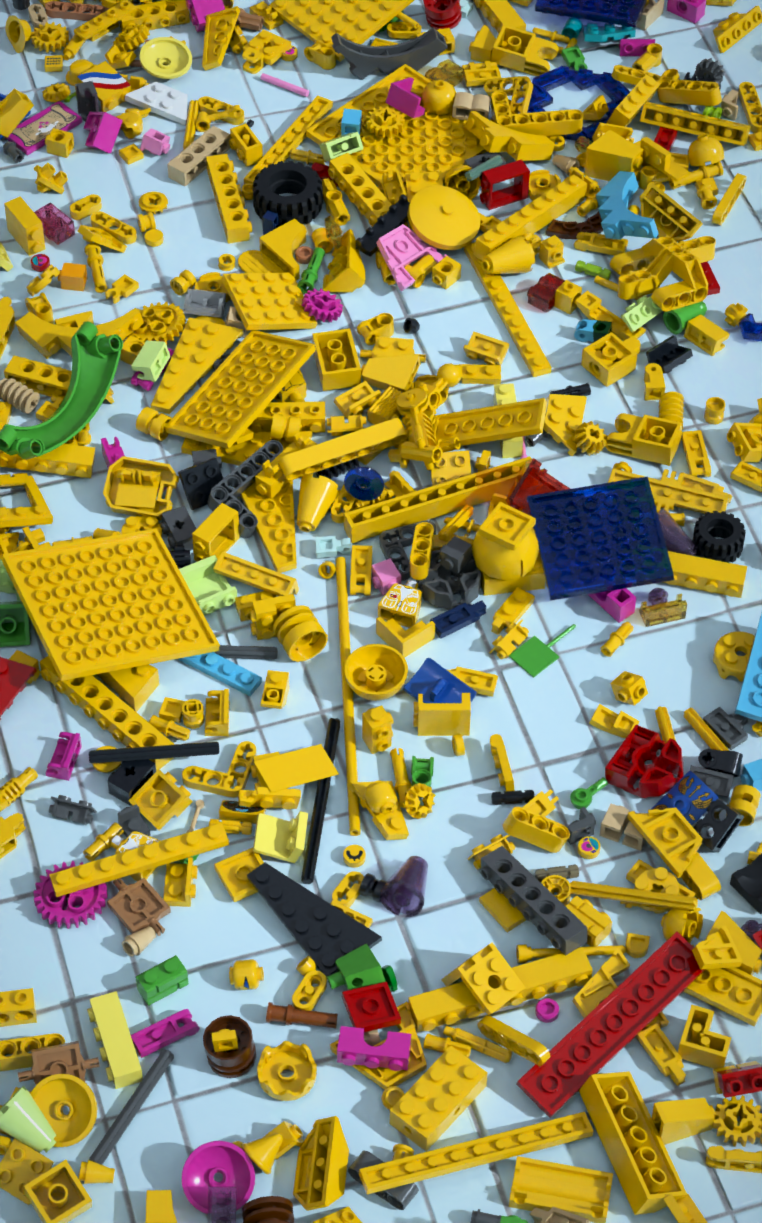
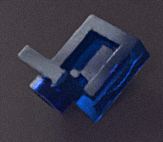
M748 313L739 322L743 339L762 341V323H756L753 314Z

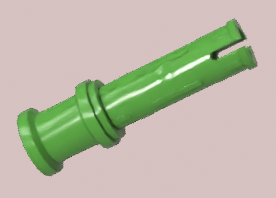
M320 247L314 249L307 269L302 272V280L298 282L297 287L301 289L303 294H307L308 290L312 291L314 283L318 280L317 272L325 256L324 249Z

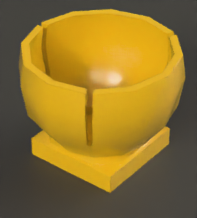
M499 502L478 528L474 538L472 553L476 566L487 576L501 580L518 579L520 575L523 577L534 568L539 553L538 540L533 529L536 524V518Z

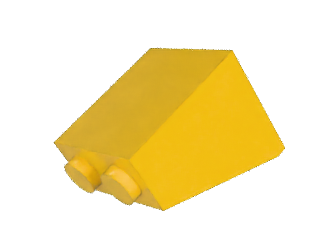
M608 130L587 147L584 175L610 181L619 171L634 172L638 181L640 179L644 149Z

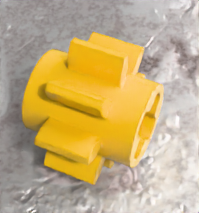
M532 233L525 234L523 237L526 239L524 240L532 245L534 255H537L541 242L540 237L536 234L532 235Z
M739 303L736 305L730 304L725 310V315L727 316L725 321L733 327L743 325L748 319L746 314L748 309Z

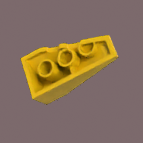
M349 229L336 241L332 253L334 258L327 267L330 270L329 274H326L323 278V291L353 292L356 288H361L365 283V268L360 252L356 249L353 231Z

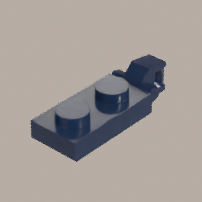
M482 600L473 605L466 604L465 602L432 618L430 622L433 621L435 623V632L442 639L479 620L482 615L486 614V605Z

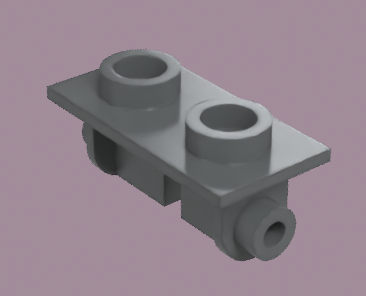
M59 795L58 798L51 796L55 803L50 805L49 813L53 817L68 820L69 814L72 812L71 821L84 825L92 823L93 815H91V812L97 813L91 807L92 803L79 800V803L72 802L71 798Z

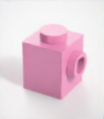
M391 559L372 565V583L375 589H379L382 595H385L393 584H401V574Z

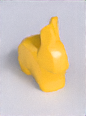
M129 108L125 110V113L116 116L123 120L120 129L128 139L141 135L143 131L142 118L148 116L151 108L143 110Z

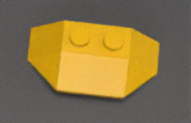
M653 183L640 195L641 216L654 219L659 238L668 235L676 242L691 238L703 225L701 221Z
M337 1116L316 1120L313 1124V1129L305 1138L298 1152L293 1195L307 1211L328 1207L344 1195L349 1148Z

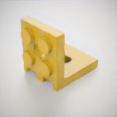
M493 942L441 979L445 986H449L461 978L488 1016L526 988ZM489 977L497 979L498 987L496 989L489 986Z

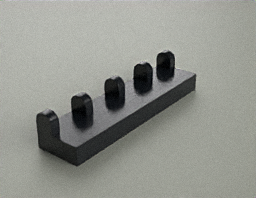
M404 194L399 197V201L395 205L392 204L389 207V211L384 216H380L377 219L378 222L372 228L369 227L366 230V234L362 238L356 239V249L371 257L379 249L376 244L378 239L408 220L407 211L410 203L407 202V197Z

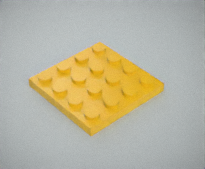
M291 273L223 274V284L246 330L316 328L317 321L315 317L309 316V312L304 311L305 307L302 306L304 295L301 289L297 287L298 284Z

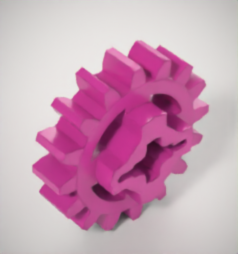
M314 288L312 291L308 290L302 300V306L305 307L304 311L309 312V316H315V320L319 319L322 322H325V320L332 322V320L337 321L343 311V305L340 304L341 300L335 299L336 295H330V291L326 292L322 289L317 291Z

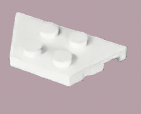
M154 82L125 95V101L144 109L151 108V112L186 126L188 94Z

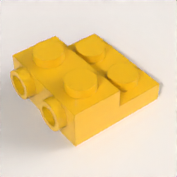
M734 422L727 433V440L734 445L735 455L740 456L743 462H759L762 458V424Z
M294 594L252 601L253 610L249 611L252 622L250 624L252 636H256L257 640L276 637L273 633V624L280 614L296 606Z
M159 769L128 800L132 805L137 804L140 813L158 830L174 815L178 817L193 802L189 798L191 793L183 785L178 788L175 785L177 780L169 772L164 774Z

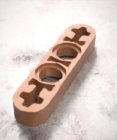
M50 1L45 4V12L48 17L89 21L110 9L102 5Z

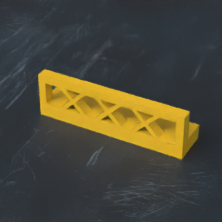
M225 552L220 554L213 568L215 573L277 596L292 593L297 595L299 591L295 578Z

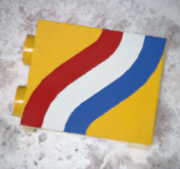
M106 61L77 76V84L93 81L97 97L101 101V112H107L126 102L125 95L131 92V85Z

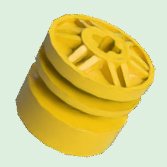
M304 605L287 609L280 614L273 624V633L283 645L284 650L292 661L301 662L313 658L323 650L328 641V635L319 624L317 618L310 608Z

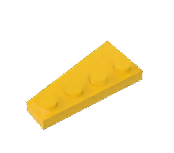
M238 6L206 15L202 61L204 70L221 66L240 13Z

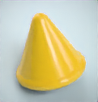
M276 1133L248 1143H242V1149L265 1174H270L283 1136L280 1133Z

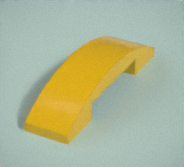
M588 290L575 300V304L589 320L612 322V333L621 340H626L629 337L638 339L646 332V329L643 327H639L634 332H631L621 318L601 306L602 300Z

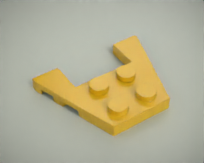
M617 949L608 961L601 966L600 970L573 998V1003L583 1018L590 1014L618 987L612 978L629 969L630 964L620 949ZM661 1012L644 1029L654 1024H658L660 1028L668 1025L669 1021Z
M408 1002L397 1007L401 1017V1024L396 1025L400 1033L411 1034L408 1070L393 1071L389 1068H368L364 1065H352V1067L384 1090L390 1086H397L427 1069V1063L417 1036ZM386 1039L374 1046L382 1045L386 1041ZM339 1040L330 1044V1050L336 1055Z

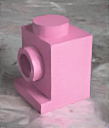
M151 128L143 135L140 150L144 151L146 149L150 153L159 156L162 153L167 154L170 149V136Z

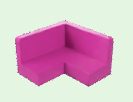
M410 77L391 83L386 99L387 104L412 118L424 115L425 108L419 105L421 97L411 92L413 78Z
M89 112L84 125V129L90 131L85 146L111 153L123 120L106 112Z

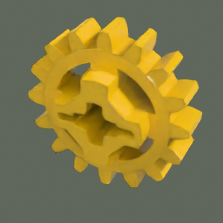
M46 22L44 26L39 24V28H34V32H31L32 44H34V48H39V51L46 50V53H48L50 50L55 52L56 49L62 50L61 47H66V43H69V31L66 30L65 26L61 27L60 23L55 25V22H52V24Z
M143 23L140 25L136 24L134 27L130 25L118 34V37L113 41V45H116L120 52H127L129 49L134 51L148 39L147 36L150 35L149 30Z
M379 106L378 110L373 108V112L369 111L368 116H366V128L370 129V133L375 132V136L380 134L382 138L387 135L391 138L392 134L398 135V131H403V127H405L404 114H401L399 110L395 111L396 108L394 107L390 109L389 106H386V108Z
M743 1095L740 1100L732 1096L731 1101L723 1098L722 1105H716L714 1113L716 1119H714L713 1128L718 1129L717 1136H725V1143L732 1140L733 1146H736L737 1142H741V1145L745 1147L747 1141L754 1144L756 1137H761L762 1113H759L761 1106L757 1105L754 1107L753 1099L746 1102ZM738 1116H740V1121H741L740 1124H739V1126L737 1125V1123H738V1121H737Z

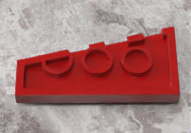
M0 657V720L5 710L9 709L13 704L17 694L26 687V682L29 678L33 677L37 672L35 667Z

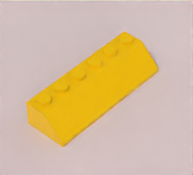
M630 1071L591 1075L580 1088L579 1093L634 1215L655 1213L667 1207L663 1199L670 1194L673 1195L676 1201L687 1196L686 1190Z

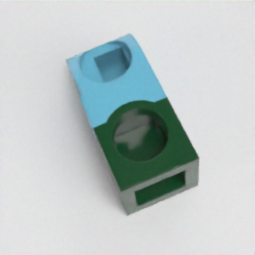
M582 319L577 324L574 336L581 342H595L612 332V322Z

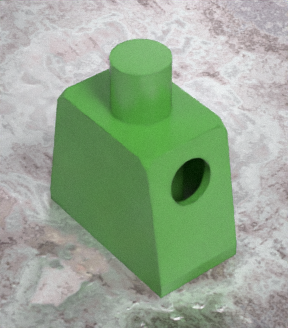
M367 944L338 958L335 961L338 972L327 976L331 989L345 985L347 990L386 982L381 966Z

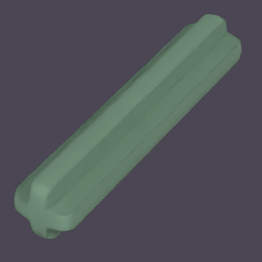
M497 155L466 172L465 177L467 181L478 178L482 175L483 171L501 165L503 163L501 156Z

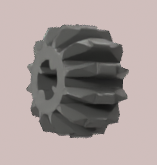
M705 58L697 64L694 73L697 76L696 80L702 76L703 81H706L707 78L709 82L716 81L718 84L723 81L725 72L722 70L723 65H718V60L714 62L712 58L708 60Z

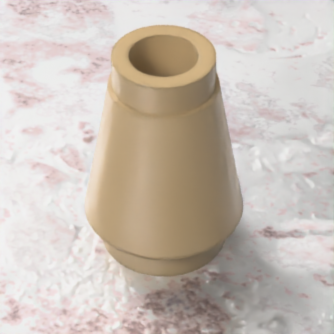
M557 154L552 160L553 165L570 175L568 171L571 167L580 168L579 161L573 157Z
M148 926L126 936L122 942L124 951L131 957L140 955L156 938V932L152 927Z

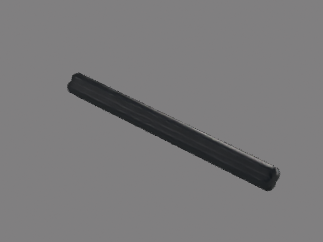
M218 742L89 751V762L106 763L217 755L220 750Z

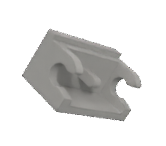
M189 288L188 293L185 295L184 313L221 318L225 313L226 293Z

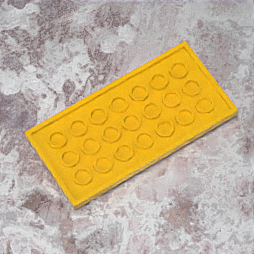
M251 330L166 424V432L230 449L316 351L315 345Z

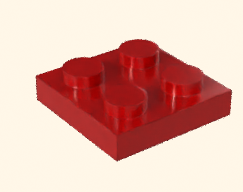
M387 982L342 992V999L353 1027L364 1028V1032L401 1024V1017Z

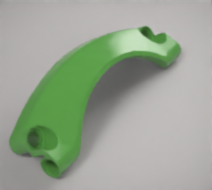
M84 322L71 340L72 374L68 391L61 405L48 419L35 426L19 427L5 424L0 430V450L10 456L18 454L22 459L27 460L58 448L78 434L94 417L110 389L123 347L122 339L116 334L107 337L105 334L96 336L98 333L97 327L91 322Z

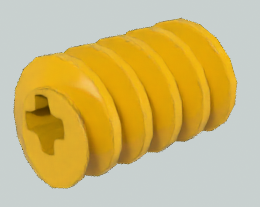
M673 391L663 394L659 399L658 417L682 423V430L684 418L683 395Z

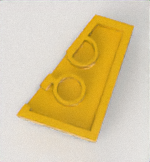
M382 781L389 783L396 794L392 781ZM351 782L349 789L360 798L359 803L370 812L373 817L372 821L386 840L407 839L409 832L398 798L393 806L394 809L390 813H374L371 811L364 796L367 786L372 782Z

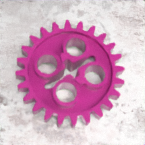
M74 861L71 862L70 866L63 862L62 868L54 865L53 872L47 869V877L40 875V882L35 883L36 890L33 891L37 912L42 914L43 920L48 918L50 925L57 921L58 928L63 923H66L67 929L73 923L76 928H79V922L81 921L88 925L87 919L96 920L95 913H102L101 907L106 906L105 899H108L106 883L56 897L49 874L76 867Z

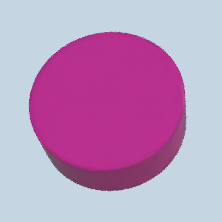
M550 998L540 1000L536 1005V1016L545 1023L555 1021L559 1014L557 1002Z

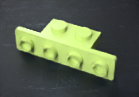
M646 295L636 300L637 305L635 302L625 308L627 312L621 315L622 320L631 332H634L663 311L653 303L651 296L648 298Z

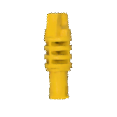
M28 767L17 778H11L0 788V812L9 807L20 795L24 794L25 788L38 778V774L33 768Z

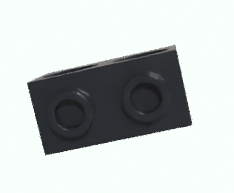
M717 799L708 806V813L695 824L694 829L703 838L702 843L712 851L720 852L745 816L725 801ZM722 810H725L727 816L721 821L719 814ZM713 828L714 834L712 838L708 839L706 835L707 830Z

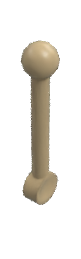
M203 800L196 801V811L190 829L186 833L194 831L200 810L204 808Z

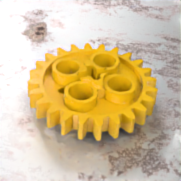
M158 302L155 306L151 303L150 307L144 305L143 310L137 309L141 313L144 324L130 335L144 342L146 340L165 342L167 345L168 340L174 341L173 337H179V332L184 330L186 318L183 310L179 306H175L174 303L168 305V302H165L163 305Z

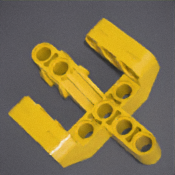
M665 235L658 239H652L642 248L615 255L610 261V267L620 275L618 297L630 300L652 293L653 303L665 312L703 301L708 294V282L701 263L714 259L716 239L711 236H702L677 243L670 236ZM672 271L683 279L681 282L660 287Z

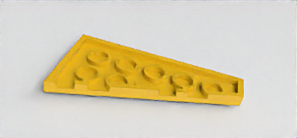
M189 317L151 403V408L158 412L170 414L182 402L185 394L190 389H194L198 380L201 377L204 378L213 368L214 362L217 359H221L224 352L233 347V343L237 338L240 339L244 335L243 329Z

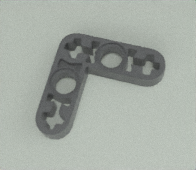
M421 521L432 524V526L434 527V535H436V525L432 521ZM421 522L386 530L380 534V548L385 559H391L401 574V581L410 578V562L403 547L412 545L415 527ZM405 533H411L413 536L411 538H405L402 535ZM392 553H398L401 556L398 558H392L390 555ZM400 564H401L402 570L405 571V572H402L401 570H399V565H400Z

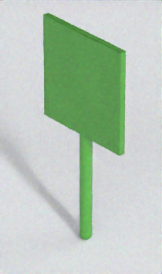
M571 625L547 645L534 635L511 653L509 657L534 678L559 658L550 647L572 631L576 625Z

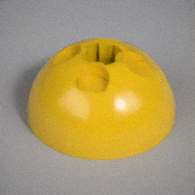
M369 644L356 649L349 655L345 662L344 672L348 685L358 696L367 700L380 701L388 699L399 692L406 681L408 666L403 655L396 649L383 644Z

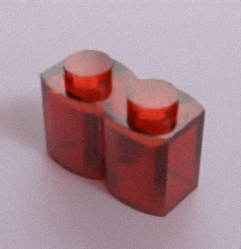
M551 273L542 276L538 283L528 290V303L546 313L549 312L555 305L556 290L565 280Z

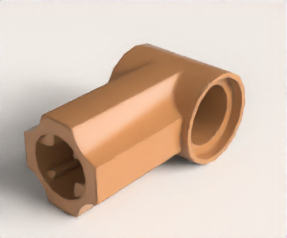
M239 8L240 13L235 26L239 25L240 28L261 31L264 17L246 13L245 10Z

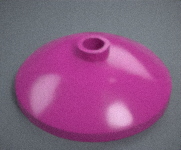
M211 1141L196 1148L187 1158L182 1171V1187L188 1201L199 1211L214 1216L227 1215L240 1209L250 1198L255 1185V1171L249 1156L237 1145L226 1141ZM217 1172L223 1175V1179L220 1182L215 1181L213 1178Z

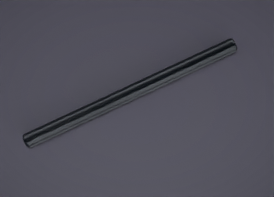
M338 718L329 719L324 750L333 764L340 729V720ZM331 777L318 780L301 881L304 884H311L314 880Z

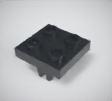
M217 458L209 459L178 472L191 510L207 505L212 488L223 480Z

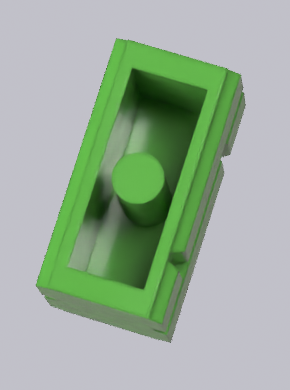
M176 955L135 976L137 990L148 1006L174 993L178 988L181 989L189 984L188 972Z

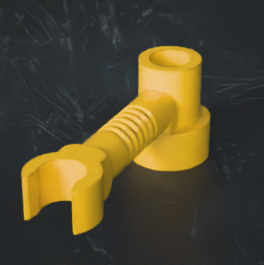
M234 105L227 111L208 115L204 111L199 112L196 119V129L199 132H205L210 129L212 121L229 117L241 118L242 112H235L240 110V105Z

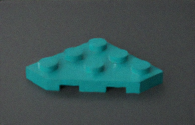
M597 23L583 25L584 41L606 42L609 37H611V40L623 39L625 35L633 38L636 34V29L631 24H622V27L615 26L612 23H605L604 26H598Z

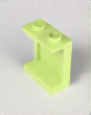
M215 555L179 569L203 615L211 614L218 609L232 605L237 597L235 586L231 587L223 575L214 572L213 568L218 560Z

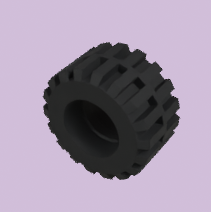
M718 511L705 513V516H700L699 520L695 523L692 540L694 553L701 558L727 563L730 561L733 563L736 561V558L741 556L746 534L744 524L740 523L741 520L738 517L734 518L733 514H726L725 511H722V513Z

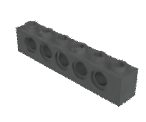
M503 846L481 858L480 873L485 880H489L498 893L503 894L514 908L516 907L521 911L527 921H531L537 927L539 933L545 935L556 949L567 955L587 943V927Z

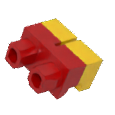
M757 1061L736 1064V1067L731 1065L713 1069L716 1092L718 1094L723 1093L725 1098L762 1091V1066Z

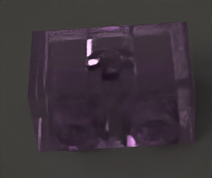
M208 1186V1223H236V1187Z

